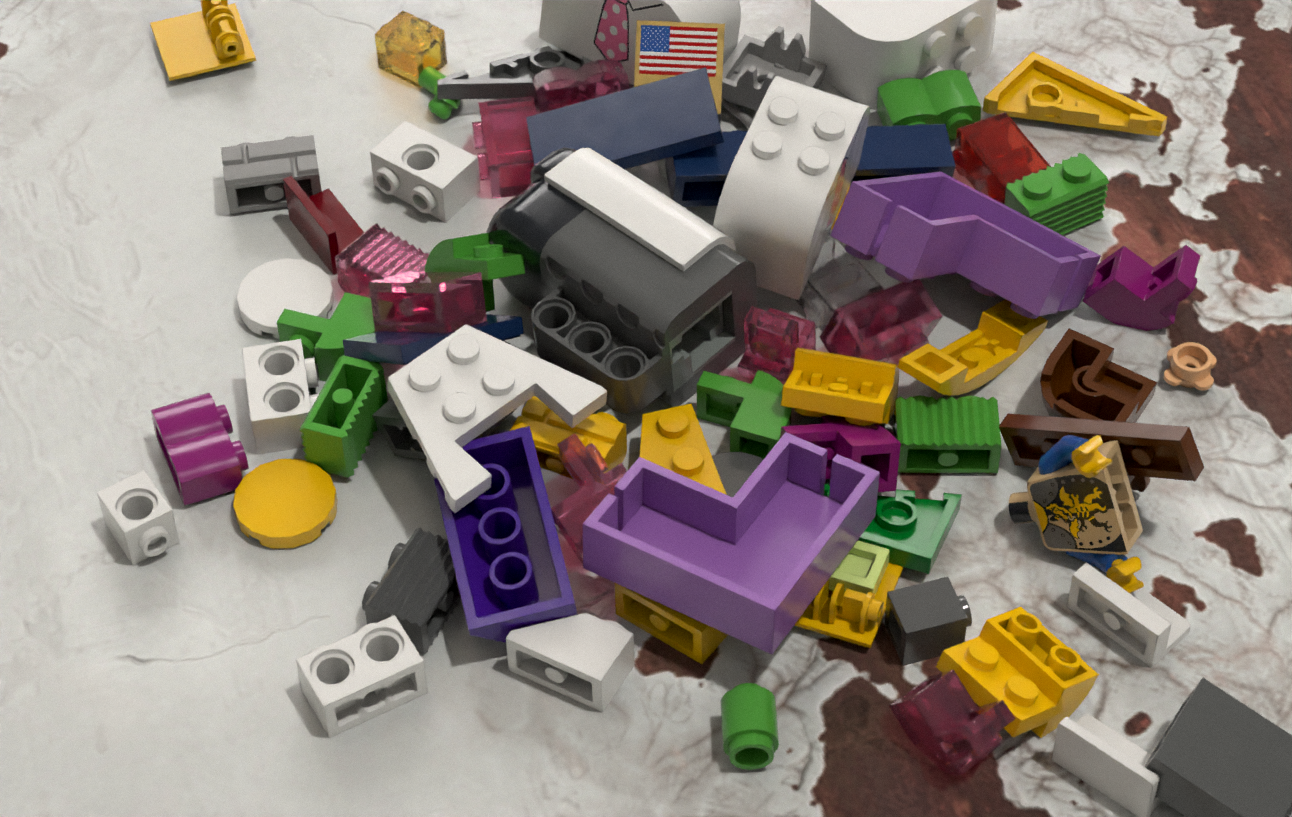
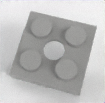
M778 26L765 42L744 35L723 64L722 98L731 104L742 105L758 111L771 82L776 76L818 89L824 80L827 64L805 57L806 46L802 34L796 33L789 45L785 44L783 27Z

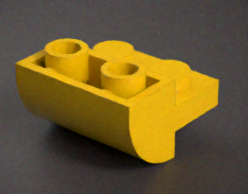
M798 347L795 350L793 370L783 386L781 406L795 408L797 413L811 417L842 416L845 417L847 422L855 425L888 424L895 410V399H897L898 364Z
M1022 607L987 619L978 637L943 650L936 665V668L1012 737L1032 730L1040 738L1052 732L1064 717L1069 718L1080 706L1099 675L1081 659L1075 650L1063 644L1042 625L1036 616L1028 613Z

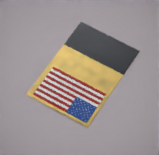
M637 20L634 87L706 67L721 126L725 24Z

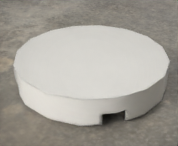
M290 258L269 261L251 270L240 282L236 295L241 320L252 332L262 335V331L273 333L276 339H279L277 321L284 309L327 319V313L331 307L333 309L335 301L330 277L318 265L303 259Z

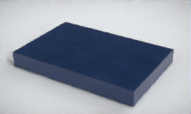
M480 313L462 317L444 316L344 339L345 356L365 361L406 365L465 324L501 341L521 337V334H524L522 317Z

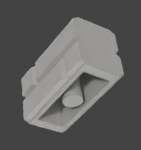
M313 135L303 137L290 136L281 140L258 143L246 142L236 146L221 147L224 182L230 214L287 207L283 179L289 176L295 179L308 197L322 191Z

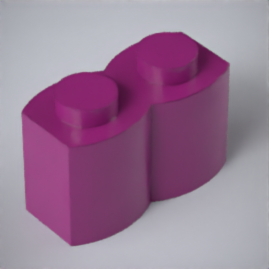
M205 393L151 410L156 438L184 506L236 490L242 481L241 471L248 470L249 466L241 441L231 442L228 435L233 433V427L224 404L216 406L211 394Z

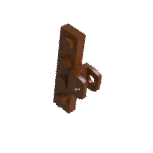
M1009 413L998 426L1013 463L1016 466L1038 467L1040 457L1066 435L1091 439L1099 435L1103 443L1118 440L1131 489L1138 490L1139 492L1146 490L1150 483V477L1196 481L1204 469L1190 427Z

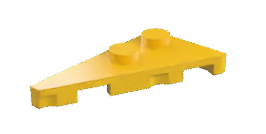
M1033 51L984 97L983 111L988 114L1151 136H1160L1165 131L1167 116Z

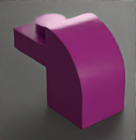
M1184 245L1155 267H1152L1127 247L1122 246L1096 266L1087 286L1083 302L1117 325L1145 331L1158 330L1170 326L1174 323L1179 302L1185 300L1196 287L1197 278L1195 275L1200 255L1187 245Z
M833 415L822 416L821 424L781 426L780 438L787 432L828 450L825 479H831L832 460L839 454L879 471L878 492L896 491L901 443L882 426L875 423L866 426L855 425L847 422L845 417Z

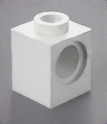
M144 470L97 492L105 525L132 565L149 557L157 556L166 549L180 543L172 509Z

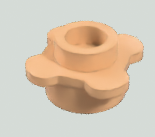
M1186 342L1171 348L1167 352V360L1170 362V367L1164 371L1163 377L1168 384L1172 386L1180 385L1186 388L1195 387L1202 391L1208 390L1213 386L1214 379L1210 372L1216 366L1217 360L1208 348L1199 343Z

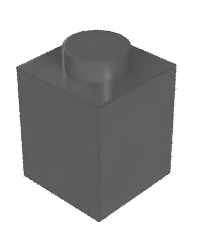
M944 577L887 592L884 625L904 666L939 657L943 650L965 642L966 627L972 625V615L966 598L963 595L957 596L949 577Z

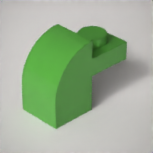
M489 233L451 238L439 242L430 252L425 265L424 290L426 314L462 317L495 310L493 279L524 274L525 266L522 254L503 253V245L490 244Z
M347 292L344 293L330 319L284 309L277 321L280 342L301 339L304 359L314 357L315 364L318 367L319 379L325 382L339 357L345 355L344 339L394 328L391 303Z
M760 370L757 371L751 384L739 381L733 377L703 371L697 383V418L730 427V452H744L764 459L779 441L781 426H791L792 408L781 406L784 385L772 375Z

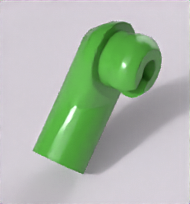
M429 66L420 73L418 84L435 95L429 102L428 109L445 120L450 117L453 109H458L461 99L438 100L437 79H443L447 76Z

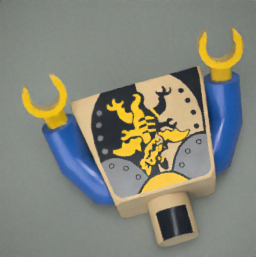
M1073 435L1062 437L1040 457L1038 468L1027 481L1028 491L1011 494L1009 498L1010 517L1015 524L1037 522L1043 544L1049 550L1065 551L1066 554L1097 567L1106 574L1107 578L1127 592L1132 593L1144 587L1143 582L1139 581L1133 574L1141 570L1142 564L1138 557L1133 556L1128 559L1124 554H1128L1143 532L1118 440L1103 443L1099 435L1091 439Z

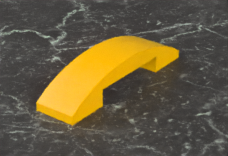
M1005 299L982 312L976 330L941 350L927 343L902 357L897 368L943 395L955 396L965 394L986 384L1014 363L1045 330L1048 320L1041 316L1037 319L1024 317L1014 312L1010 308L1012 302Z

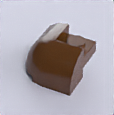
M1070 328L1046 360L1040 378L1042 400L1050 417L1131 423L1137 422L1153 398L1157 382L1111 362L1114 348Z

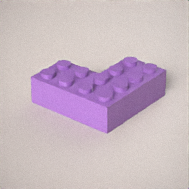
M943 172L853 181L830 235L846 244L845 251L854 257L863 260H872L873 256L876 257L875 261L886 266L885 273L896 280L912 283L916 279H933L938 275H955L958 273L971 280L969 285L977 292L993 297L999 295L1012 302L1010 308L1014 312L1031 319H1037L1039 316L1057 314L1058 311L1078 308L1101 255Z
M785 432L734 497H730L639 457L614 486V495L608 493L583 523V568L772 655L874 519L880 472L837 454L832 460L829 497L824 495L828 450Z

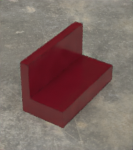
M292 176L283 179L290 221L333 275L375 257L373 242L329 188L308 197Z

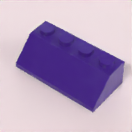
M530 426L471 440L462 449L492 475L491 488L454 513L445 500V492L438 478H435L434 482L469 633L471 636L506 643V637L511 630L578 615Z

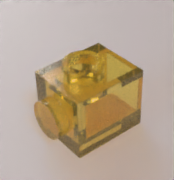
M402 10L374 34L378 68L418 88H421L418 84L419 75L426 67L431 66L440 71L447 65L444 30Z

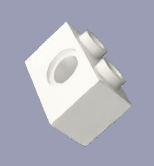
M407 121L399 125L370 151L374 186L386 194H392L413 205L420 212L428 213L445 223L480 192L477 156Z

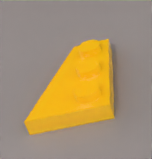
M692 403L642 415L641 458L726 494Z

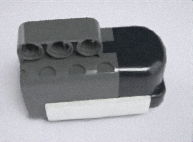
M564 147L552 151L531 169V184L499 208L489 223L486 233H489L490 244L503 245V253L522 254L524 258V274L499 278V280L508 292L532 310L531 320L538 356L547 362L602 386L607 390L606 405L615 411L628 414L639 412L657 397L673 407L681 405L697 392V383L703 371L719 374L750 346L756 336L759 325L756 269L753 262L736 252L734 240L665 194L590 148L576 150Z

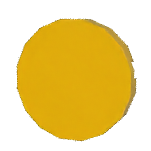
M277 459L259 465L243 477L235 490L233 508L240 530L248 538L250 535L258 539L260 545L272 549L295 548L314 541L322 535L321 529L328 522H330V525L332 524L337 513L338 499L336 488L330 475L317 464L302 459Z

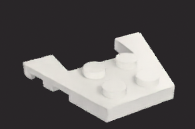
M466 324L388 377V391L413 439L418 440L427 457V466L434 479L438 478L445 492V500L454 513L491 488L492 475L462 449L471 440L533 396L540 399L571 428L605 405L607 399V390L602 386Z

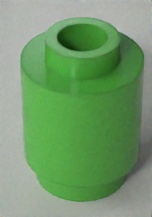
M739 684L726 692L720 701L723 749L734 766L746 770L760 769L773 761L774 753L779 747L776 699L771 691L757 684Z

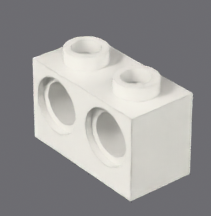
M301 339L242 348L250 419L257 455L305 447L301 444L303 439L300 437L302 432L299 429L319 395H310L309 388L319 387L314 357L304 359Z
M395 615L378 623L367 624L356 633L329 645L318 646L307 655L296 659L302 692L329 738L428 693L424 660Z

